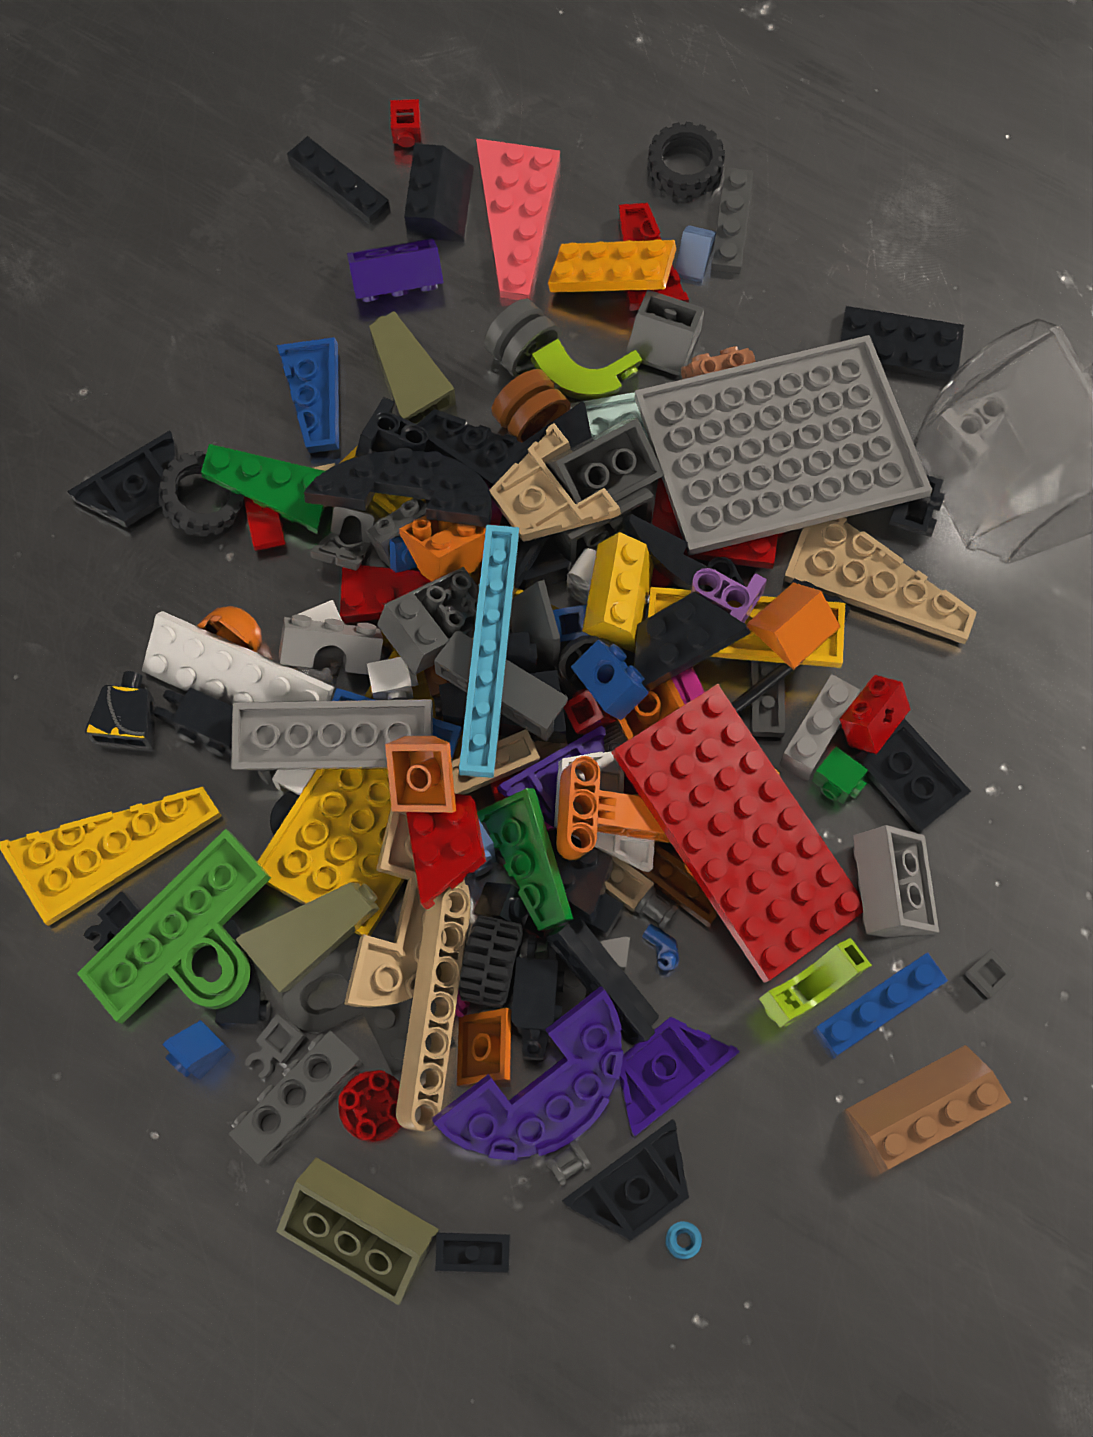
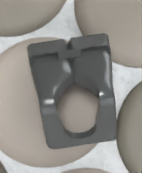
M334 507L331 533L322 539L319 545H315L311 549L310 556L312 559L330 564L335 562L337 566L355 571L358 570L371 545V540L366 530L374 526L375 515L362 510ZM347 516H355L360 520L362 542L345 545L339 539Z

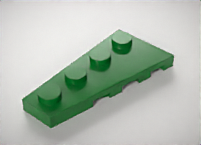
M209 444L201 471L202 477L236 494H242L252 499L254 503L264 508L268 507L280 513L282 517L292 522L296 521L306 526L308 530L316 534L318 533L325 505L305 503L304 491L317 476L325 471Z
M526 788L477 811L478 819L480 822H485L490 832L489 837L494 843V848H499L506 861L504 867L509 877L515 878L520 888L518 893L538 931L548 930L572 920L573 916L535 789Z

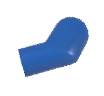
M650 923L642 938L656 946L657 964L661 970L670 971L675 969L680 960L676 939Z

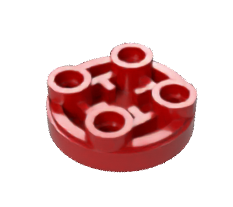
M383 1070L363 1072L346 1084L338 1098V1109L343 1126L353 1137L367 1143H380L391 1139L400 1132L403 1127L396 1118L400 1081Z

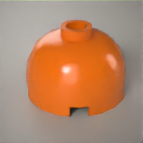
M226 606L216 608L197 625V627L256 653L259 652L262 644L261 629L256 620L249 613L237 607Z

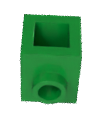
M835 746L816 770L812 781L821 787V792L832 801L838 800L844 804L850 796L856 799L865 788L867 783L863 779L868 770Z

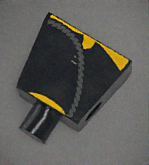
M125 671L123 672L121 686L104 685L85 729V734L92 743L154 749L155 716L153 711L155 710V700L149 690L141 688L143 676L140 673Z

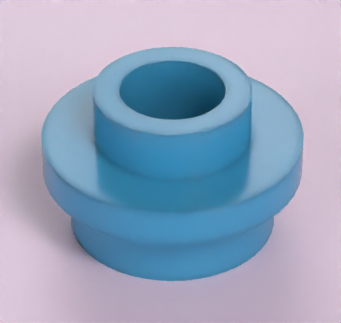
M685 1221L675 1223L666 1234V1246L669 1252L676 1258H692L701 1248V1233L692 1223ZM679 1234L689 1236L690 1244L688 1247L683 1248L678 1245L677 1237Z

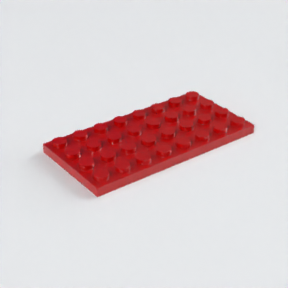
M718 684L611 752L764 983L776 977L863 913L860 894Z

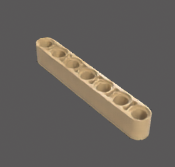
M448 887L433 900L435 905L426 909L396 1108L398 1123L403 1128L427 1132L434 1129L436 1125L431 1118L438 1114L442 1107L470 912L469 894L461 887H455L453 890ZM447 896L450 897L452 902L450 910L446 906ZM443 930L447 935V940L445 944H443L441 941V933ZM438 965H440L442 970V974L439 980L436 976V968ZM433 1000H435L437 1006L434 1015L430 1007ZM430 1035L431 1046L427 1050L425 1041L427 1036ZM425 1071L426 1081L422 1086L420 1083L421 1073ZM418 1107H420L421 1116L420 1119L416 1122L415 1111Z

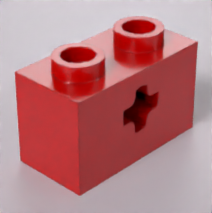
M874 675L841 716L840 722L850 747L877 754L911 710L901 681Z

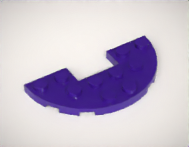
M600 986L545 1029L565 1057L513 1098L508 1100L488 1074L432 1117L433 1123L445 1136L462 1148L485 1154L488 1158L500 1160H517V1157L535 1154L542 1156L564 1147L581 1136L599 1118L610 1101L608 1097L613 1090L616 1079L619 1080L624 1051L622 1050L620 1032L622 1028L617 1011L605 989Z

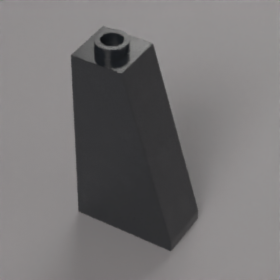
M557 670L529 673L560 692ZM452 683L439 684L440 696L434 697L436 717L443 716L444 722L460 726L464 729L467 692ZM563 709L554 720V731L547 741L528 731L531 739L558 744L566 743V725ZM500 714L498 735L511 736L525 730L519 724Z

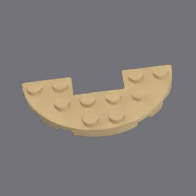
M392 808L376 871L408 880L395 938L392 943L367 935L360 936L344 1002L345 1005L368 1008L384 1007L413 998L426 910L420 901L406 812H394ZM463 879V881L456 887H461L465 889V891L469 894V887L465 884V880ZM447 896L446 906L450 910L452 902L450 897ZM443 930L441 933V941L443 944H445L447 940V935ZM438 965L436 968L437 979H439L442 974L440 965Z

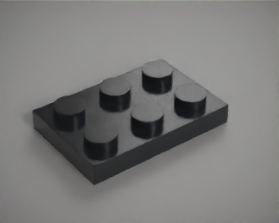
M905 718L877 754L863 750L854 758L855 761L868 770L866 775L919 834L971 793V790Z

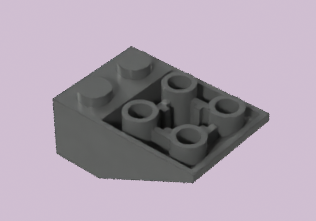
M462 567L385 604L377 626L414 675L435 665V658L456 631L474 638L479 586L466 569Z

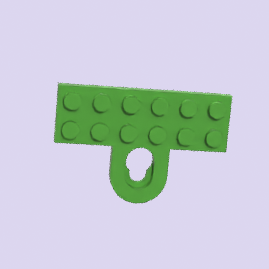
M225 829L77 974L113 1019L121 1024L170 977L192 1002L209 1009L227 1007L237 1001L247 988L250 979V963L246 953L223 928V925L272 877L236 837ZM208 945L215 947L218 953V963L222 967L221 977L215 982H208L204 977L196 976L192 970L194 954L200 948Z

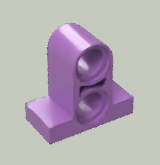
M703 568L697 571L693 577L691 593L696 592L745 623L764 593L767 579L755 573L748 586L745 587L716 570ZM709 585L714 590L710 592L702 591L699 588V586ZM735 600L741 603L742 606L734 608L727 602Z

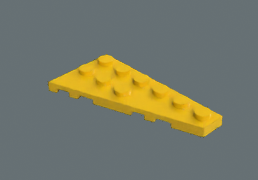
M203 786L163 797V800L143 805L140 803L129 806L130 809L116 813L111 811L60 825L57 829L40 833L37 831L26 834V837L13 841H0V850L43 922L50 926L222 817Z

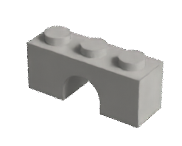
M293 615L292 618L284 617L279 661L282 665L313 668L314 657L317 651L322 647L332 645L344 651L343 664L345 672L369 675L367 663L380 661L383 636L380 629L369 623H358L357 626L345 625L343 621L337 619H325V622L313 621L305 615Z
M831 674L783 753L779 766L808 782L836 731L840 729L841 716L856 699L860 689Z

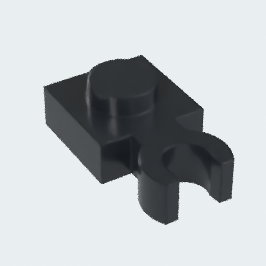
M121 890L97 914L102 922L99 925L89 927L83 936L92 941L100 934V941L93 947L99 952L141 909L128 893Z

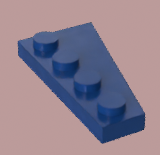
M335 337L277 345L307 450L309 453L339 449L338 343Z

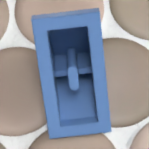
M689 225L685 228L675 270H677L680 278L703 282L716 237L715 231Z

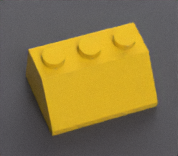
M621 532L598 543L582 632L607 639L618 647L632 653L636 651L637 624L645 620L654 568L645 543Z

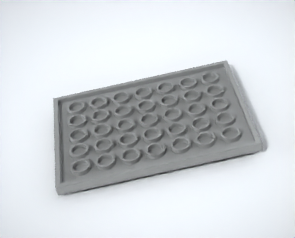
M869 335L635 390L634 398L650 445L664 473L662 480L682 539L688 542L686 547L688 556L931 495V485Z

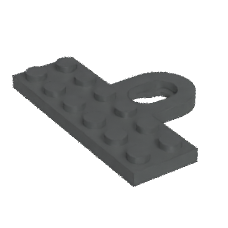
M388 908L371 934V937L393 943L397 925ZM353 933L290 991L283 992V1008L291 1023L301 1031L309 1034L328 1033L330 1030L333 1031L364 1015L393 1076L402 1072L413 998L389 1006L372 1008L345 1005L343 1002L335 1008L325 1007L315 1010L308 1003L310 994L317 990L320 983L327 977L340 976L349 985L360 936ZM433 1000L430 1007L431 1012L434 1015L437 1006L435 1001ZM430 1035L427 1036L425 1041L427 1050L431 1046ZM451 1037L450 1047L455 1045L453 1037Z

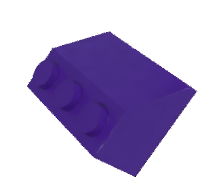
M433 238L347 253L356 299L362 298L363 302L378 300L380 298L379 295L391 293V296L394 297L403 296L409 293V289L420 288V291H431L438 288L437 284L444 283L438 247Z

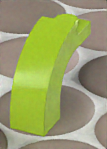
M559 339L534 352L531 357L534 367L545 372L554 383V389H558L563 395L580 400L605 398L619 393L622 388L619 378L621 377L625 381L639 372L637 367L640 366L642 361L637 350H634L607 367L600 369L584 368L569 357Z
M849 938L835 945L820 959L789 981L769 990L759 1000L764 1005L765 1012L770 1019L775 1021L780 1028L783 1026L787 1027L839 992L872 965L854 941Z

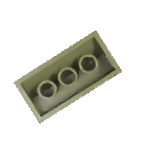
M317 1157L296 1180L276 1230L277 1233L397 1305L403 1300L439 1231L436 1227Z

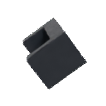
M437 1233L435 1271L437 1273L510 1275L511 1236L510 1234Z

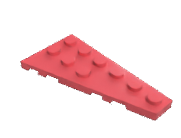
M476 138L500 298L513 300L530 299L558 171L560 150Z

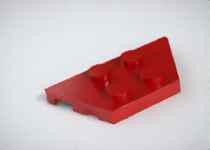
M455 794L456 811L453 813L406 812L420 901L425 910L434 906L433 900L448 887L453 890L463 881L467 874L476 871L486 862L476 804L472 796Z

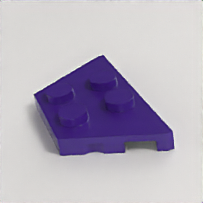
M601 725L501 783L496 789L505 797H509L526 788L535 789L544 822L554 827L559 761L562 758L596 752L604 753L603 737L606 735L605 728Z
M669 1017L654 1029L655 1033L648 1041L637 1043L625 1052L619 1078L630 1130L634 1138L737 1056L740 1052L737 1047L728 1046L711 1038V1035L703 1031L694 1030L688 1027L686 1023Z

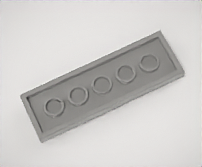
M431 699L233 703L231 769L387 768L385 744L404 736H433V701Z

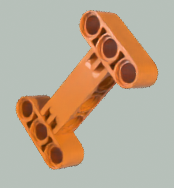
M580 756L562 771L560 777L556 846L563 858L576 860L591 851L596 844L597 832L671 843L640 796L600 790V767L593 758ZM575 769L583 772L585 781L577 778ZM573 802H577L582 806L583 815L575 811ZM571 835H575L580 839L581 848L576 847L572 843ZM684 863L687 873L693 877V875Z

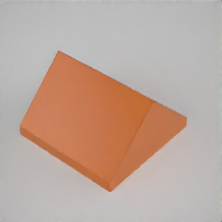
M794 582L747 623V627L793 670L840 628L823 593L820 590Z
M510 1008L459 1017L457 1086L472 1087L489 1074L498 1087H511L512 1010Z

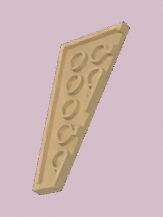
M845 517L803 527L783 580L792 583L794 578L801 582H810L828 596L839 597L848 604L965 644L968 640L977 613L947 590H941L929 582L925 574L919 570L915 572L903 563L904 559L865 531L860 532L848 524Z

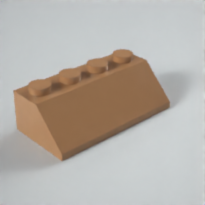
M965 1045L845 1109L879 1172L882 1174L1005 1107L1011 1101L994 1072Z

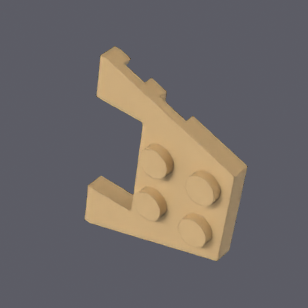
M555 423L545 430L546 435L539 442L535 441L528 448L529 453L519 464L514 463L489 490L492 500L512 527H519V537L523 542L621 515L620 507L605 488L575 504L545 465V462L570 449L569 441Z

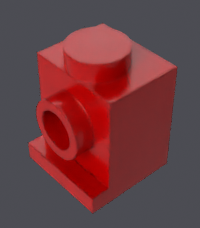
M419 99L390 100L393 144L398 143L401 147L408 148L412 147L414 143L421 142ZM398 113H414V115H398Z

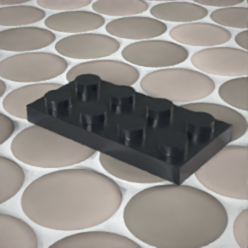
M846 306L840 342L869 335L884 371L956 382L959 373L965 325Z

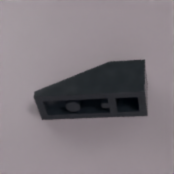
M228 920L226 931L236 941L242 935V932L234 920ZM247 953L246 955L250 963V979L247 988L237 1001L227 1007L216 1010L215 1023L222 1029L262 1031L263 1021L269 1020L270 1000H266V995L253 961Z

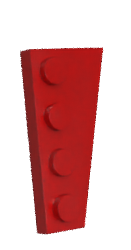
M648 203L619 205L622 242L629 240H662L660 237L661 232ZM672 265L665 289L651 291L689 303L686 291L684 292L681 286L679 274ZM627 290L629 310H639L647 290Z
M361 565L355 571L342 567L340 617L344 623L378 620L386 603L431 581L423 576L420 571L406 570L396 573L391 568Z

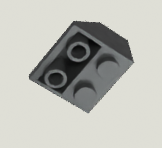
M647 290L636 315L625 355L637 350L642 359V364L681 376V368L687 365L702 329L704 308Z

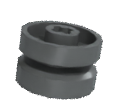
M528 298L520 299L509 305L492 322L486 333L484 345L485 349L495 359L502 361L503 367L512 376L518 377L524 372L536 369L531 362L532 354L556 339L560 341L562 333L561 328L547 316H543V311Z

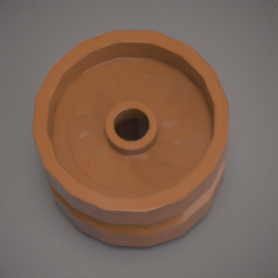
M533 369L514 378L501 390L492 405V415L502 427L508 429L509 435L515 436L519 442H524L570 410L571 403L562 392L554 389V383L541 369Z

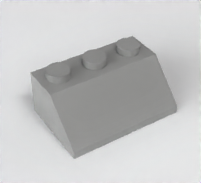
M888 825L853 835V853L857 862L858 889L862 898L864 912L862 919L866 927V934L887 938L939 933L925 835Z

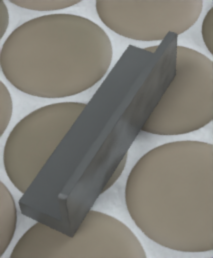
M456 631L435 658V671L437 675L468 693L473 639L460 631ZM506 660L501 714L547 741L554 731V720L567 703L568 697Z

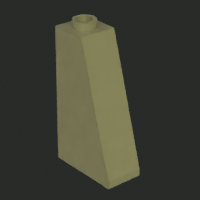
M395 311L387 316L379 317L369 326L372 343L391 399L395 401L394 407L397 416L418 424L434 409L444 412L456 404L454 387Z
M348 883L240 935L236 941L279 993L290 991L380 910L374 902L377 900V896L364 883L362 885L359 883Z

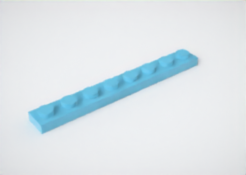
M486 525L459 765V775L494 778L519 527Z

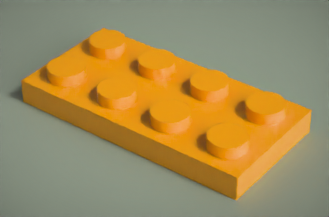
M675 240L600 241L596 243L572 242L561 244L548 280L550 292L665 289L677 250Z

